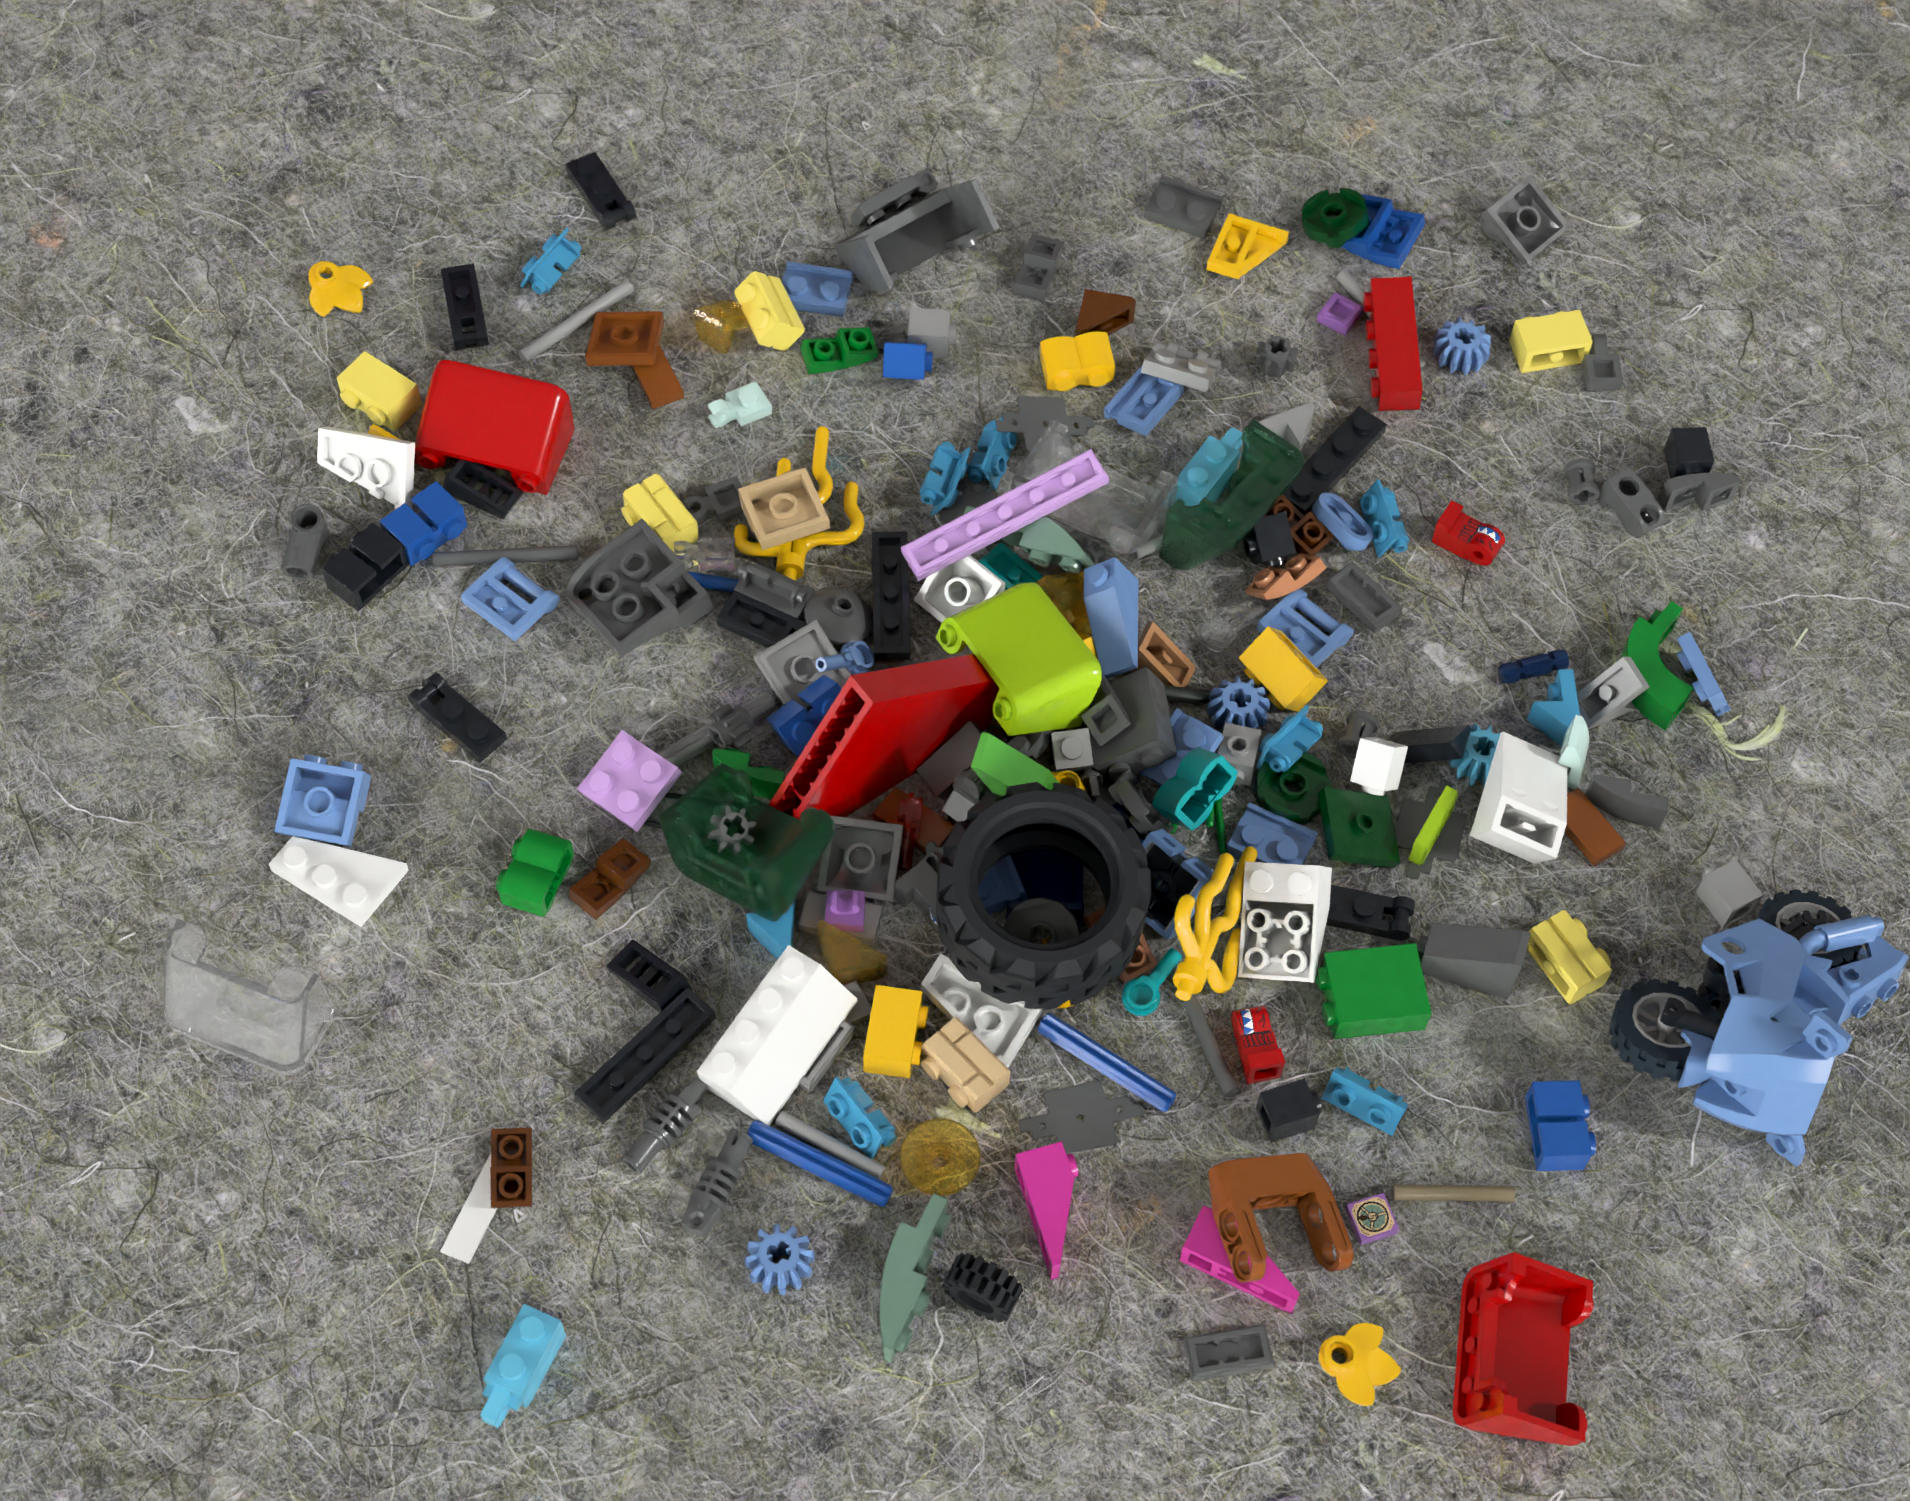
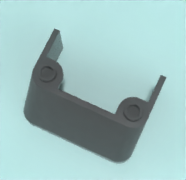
M973 179L937 190L836 243L834 247L841 260L853 271V274L869 292L876 291L880 295L896 287L894 281L899 278L900 274L949 248L959 246L960 251L978 243L977 236L993 232L1000 227L978 180Z

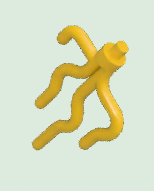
M820 426L816 430L812 461L813 475L819 483L817 494L822 505L830 498L833 490V480L826 469L829 430L826 426ZM781 458L778 461L776 476L791 471V462L788 458ZM853 481L845 485L843 506L844 512L850 520V527L844 531H821L762 550L758 542L748 541L747 526L745 524H738L734 529V545L744 555L777 557L775 572L796 581L804 574L805 558L810 549L822 545H847L857 540L862 534L865 523L864 516L857 505L858 485Z
M1252 846L1246 847L1242 852L1228 888L1223 916L1215 917L1210 921L1213 898L1223 889L1234 863V858L1230 853H1222L1209 882L1203 885L1199 891L1196 903L1193 896L1189 894L1183 895L1178 902L1174 916V926L1186 955L1184 961L1179 963L1173 976V983L1177 987L1175 995L1180 1000L1188 1001L1192 994L1201 992L1206 979L1211 989L1220 994L1229 991L1235 982L1240 952L1241 928L1234 929L1230 935L1223 955L1222 972H1220L1211 956L1221 932L1232 929L1239 918L1244 887L1245 862H1255L1257 858V850ZM1195 905V927L1193 934L1190 926V917Z

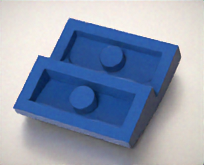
M1361 194L1365 199L1369 224L1359 234L1346 240L1345 244L1341 247L1374 263L1400 269L1425 226L1424 214L1393 209L1392 199Z

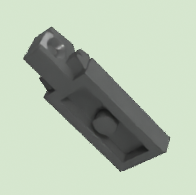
M926 168L859 204L851 219L857 228L866 222L872 225L886 216L885 212L893 207L896 211L904 208L913 200L912 198L915 195L925 197L939 183L930 172V169Z

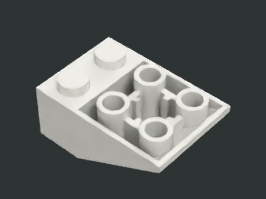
M1501 732L1470 836L1534 864L1556 859L1567 825V766L1558 764L1559 756L1506 732Z
M1245 862L1238 977L1315 982L1330 907L1332 868L1317 865Z

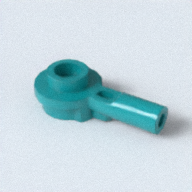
M1170 948L1148 976L1142 975L1140 978L1128 982L1122 991L1124 1008L1135 1016L1144 1017L1152 1014L1160 1004L1159 986L1182 959V955L1174 948Z

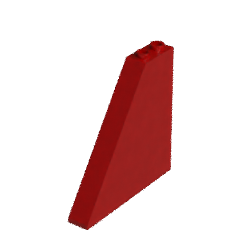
M974 654L850 675L756 823V826L751 831L750 836L754 839L753 842L770 863L776 862L825 831L828 815L847 817L917 773V769L969 720L975 722L981 731L988 728L993 715V703L1000 688Z

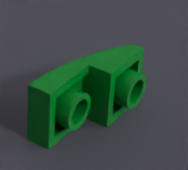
M870 327L838 329L835 338L803 339L800 346L808 374L833 372L854 367L877 358L879 354Z
M713 748L714 773L718 777L746 793L772 800L785 779V771H779L771 766L752 767L750 753H744L739 749L727 748L721 750Z

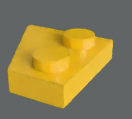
M1229 213L1207 261L1206 270L1239 279L1286 245L1289 232Z

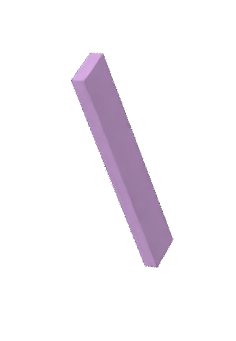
M1092 449L902 546L901 552L917 580L920 581L1109 483V477Z

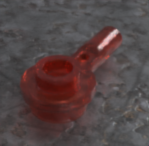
M913 792L908 793V799H900L898 821L905 822L904 839L899 860L900 868L912 869L915 840L918 841V833L920 831L923 797H915Z

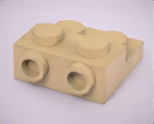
M806 467L795 471H788L761 482H753L748 486L738 489L742 510L751 531L755 532L762 550L830 529L829 518Z

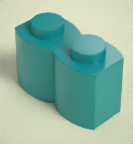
M1197 747L1183 758L1177 768L1176 775L1168 779L1158 789L1152 806L1169 822L1188 830H1194L1208 818L1214 802L1222 798L1231 789L1237 778L1238 771L1222 755Z

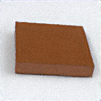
M663 311L596 312L585 355L587 366L655 365L664 325Z

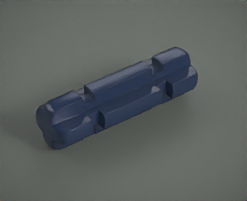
M1558 649L1550 651L1548 654H1539L1516 660V663L1501 664L1498 667V673L1501 682L1509 684L1520 679H1528L1551 673L1554 670L1566 669L1569 667L1570 662L1566 650Z

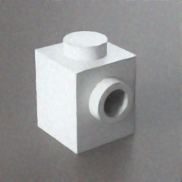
M1377 737L1360 738L1350 782L1362 785L1361 790L1363 792L1383 796L1384 791L1397 790L1408 746Z

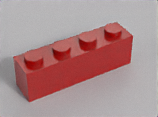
M1412 276L1371 278L1369 292L1363 293L1364 313L1370 312V320H1366L1365 327L1366 341H1372L1373 348L1368 349L1369 369H1375V377H1371L1370 380L1371 398H1377L1378 411L1420 410L1423 390Z

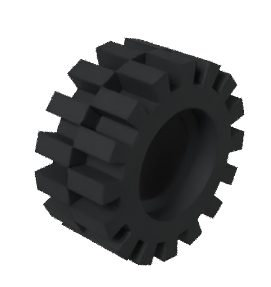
M960 1253L956 1256L942 1283V1288L945 1289L944 1292L946 1295L952 1296L951 1299L955 1303H961L964 1309H971L974 1311V1314L980 1317L984 1315L986 1319L991 1321L995 1319L997 1322H1003V1320L1006 1322L1009 1319L1023 1291L1022 1284L1018 1283V1279L1015 1276H1009V1271L1004 1268L999 1269L996 1267V1263L992 1261L988 1263L983 1257L977 1256L975 1258L969 1253H966V1255Z

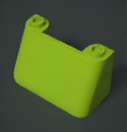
M1034 582L1019 583L944 619L936 635L937 641L948 654L961 653L967 644L1000 689L993 703V714L1008 736L1080 727L1083 722L1081 715L1088 711L1102 679V670L1098 659L1042 588Z

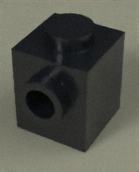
M1707 428L1671 429L1664 447L1670 479L1689 474L1710 473L1714 457Z
M1286 511L1242 522L1246 535L1243 537V547L1246 555L1249 558L1251 557L1253 563L1264 562L1266 568L1268 566L1272 567L1286 563L1285 556L1296 553Z
M1305 1078L1260 1092L1256 1110L1270 1142L1273 1143L1315 1129L1319 1115L1322 1112V1105L1315 1090L1310 1091Z

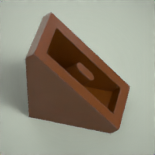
M1085 289L1076 326V336L1088 332H1106L1109 336L1134 323L1135 299L1131 296Z

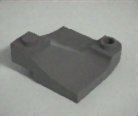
M640 519L589 557L572 575L566 589V596L572 608L582 619H586L621 658L660 634L682 626L687 629L714 608L707 591L691 576L680 558L643 519ZM592 595L588 600H583L585 596Z

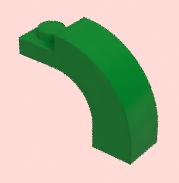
M1673 601L1662 612L1656 609L1648 621L1640 616L1638 617L1621 654V658L1624 656L1632 658L1649 685L1648 689L1631 702L1646 718L1665 731L1684 709L1694 689L1672 674L1664 666L1659 656L1658 647L1673 631L1683 611V608Z

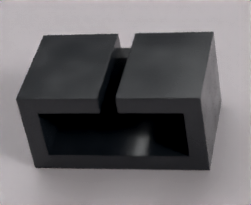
M372 522L365 530L354 535L348 550L344 548L338 554L332 555L321 569L327 588L354 609L360 611L397 577L409 563L404 545Z

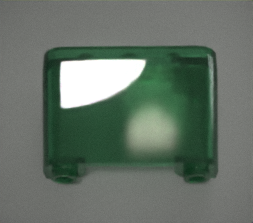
M1253 419L1242 432L1241 439L1245 442L1239 468L1234 472L1229 481L1230 495L1220 506H1217L1205 497L1200 501V504L1194 506H1185V502L1178 499L1168 510L1159 558L1176 569L1190 570L1233 549L1300 476L1304 466L1302 452Z
M721 763L658 816L671 858L678 870L689 879L772 922L778 921L790 909L834 835L833 820L823 809L809 807L801 813L800 821L756 799L750 777L742 770H735ZM725 806H729L731 812L736 813L745 808L746 813L744 817L747 821L756 822V826L747 833L754 839L753 843L749 846L741 842V851L738 855L733 853L732 848H724L719 853V844L716 839L711 840L707 837L711 831L717 828L709 822L713 815L722 819ZM731 824L726 834L733 837L738 827Z

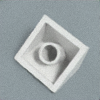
M969 555L928 576L914 601L942 623L944 619L1005 591V582Z

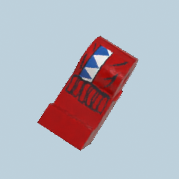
M1451 500L1437 521L1431 542L1467 561L1470 560L1481 566L1490 565L1505 543L1504 534L1497 527L1481 523L1463 513L1464 506Z
M1260 1005L1232 1011V1028L1246 1085L1281 1078L1285 1060L1281 1048H1278L1274 1031L1271 1030L1270 1019L1265 1006Z

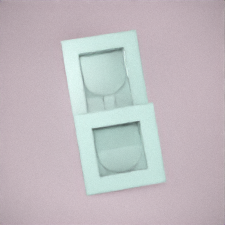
M1575 715L1565 732L1558 759V764L1567 766V787L1574 790L1579 785L1589 747L1587 724L1584 718L1579 715Z

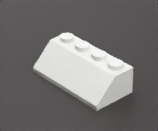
M788 945L696 1072L700 1080L707 1085V1090L751 1118L770 1125L799 1085L801 1078L809 1071L840 1027L839 1025L842 1020H845L858 1000L821 964Z

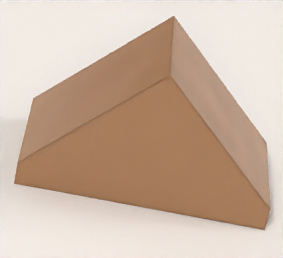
M1153 621L1147 623L1138 641V668L1131 670V673L1147 667L1164 685L1187 687L1196 666Z

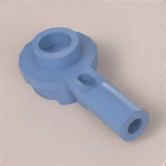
M850 641L842 646L841 654L819 657L816 659L815 666L820 672L846 668L853 675L869 672L870 667L874 664V654L865 642Z

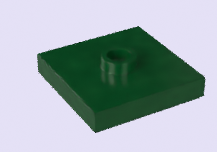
M1327 787L1318 792L1329 860L1395 868L1401 863L1389 796Z

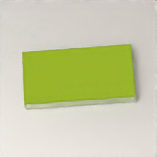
M1446 785L1413 844L1409 861L1419 866L1423 865L1454 810L1459 796L1457 790Z

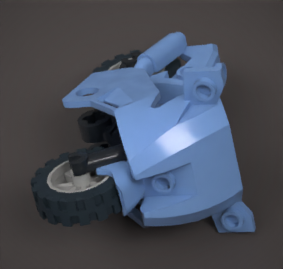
M1798 889L1790 890L1788 894L1779 892L1774 895L1773 900L1767 899L1762 909H1760L1756 920L1703 939L1701 948L1710 958L1703 973L1704 982L1699 985L1698 991L1689 986L1685 989L1678 986V982L1668 980V983H1660V979L1649 980L1647 984L1642 982L1635 983L1630 991L1626 989L1620 995L1609 1025V1035H1612V1047L1614 1050H1619V1057L1625 1063L1630 1062L1634 1065V1070L1642 1074L1645 1071L1652 1074V1078L1660 1080L1663 1077H1670L1671 1081H1679L1678 1088L1699 1083V1088L1695 1093L1692 1105L1728 1124L1746 1130L1766 1133V1142L1795 1167L1801 1164L1806 1149L1803 1136L1807 1133L1825 1089L1835 1056L1846 1052L1853 1038L1840 1027L1842 1022L1853 1015L1857 1019L1863 1017L1871 1009L1876 999L1880 998L1886 1001L1892 997L1899 987L1897 981L1901 977L1909 958L1904 952L1897 950L1881 938L1884 923L1880 917L1864 915L1852 918L1850 916L1852 912L1846 906L1841 907L1836 904L1837 900L1829 896L1824 898L1819 896V892L1810 890L1808 893H1801V890ZM1721 943H1735L1742 948L1743 953H1730L1722 947ZM1861 944H1865L1866 951L1864 948H1861ZM1638 1020L1648 1026L1640 1027L1638 1024Z

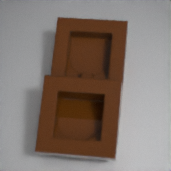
M623 838L597 858L595 869L569 888L568 898L596 920L634 885L650 866L651 859Z

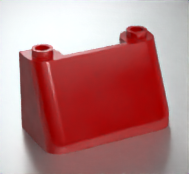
M441 360L433 371L415 439L414 462L426 469L433 470L445 466L449 456L509 470L520 490L527 493L536 492L548 495L575 430L570 398L564 389L551 383L452 360Z
M1511 1252L1470 1269L1463 1281L1461 1291L1453 1397V1418L1457 1425L1474 1431L1565 1446H1573L1585 1442L1588 1427L1585 1411L1578 1404L1566 1403L1570 1327L1582 1323L1593 1311L1592 1280L1516 1252Z

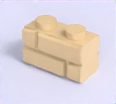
M957 1017L950 1020L939 1032L932 1035L922 1045L921 1059L923 1061L921 1065L932 1079L937 1080L941 1078L950 1087L948 1089L950 1097L962 1108L967 1105L974 1113H977L1010 1083L1011 1071Z

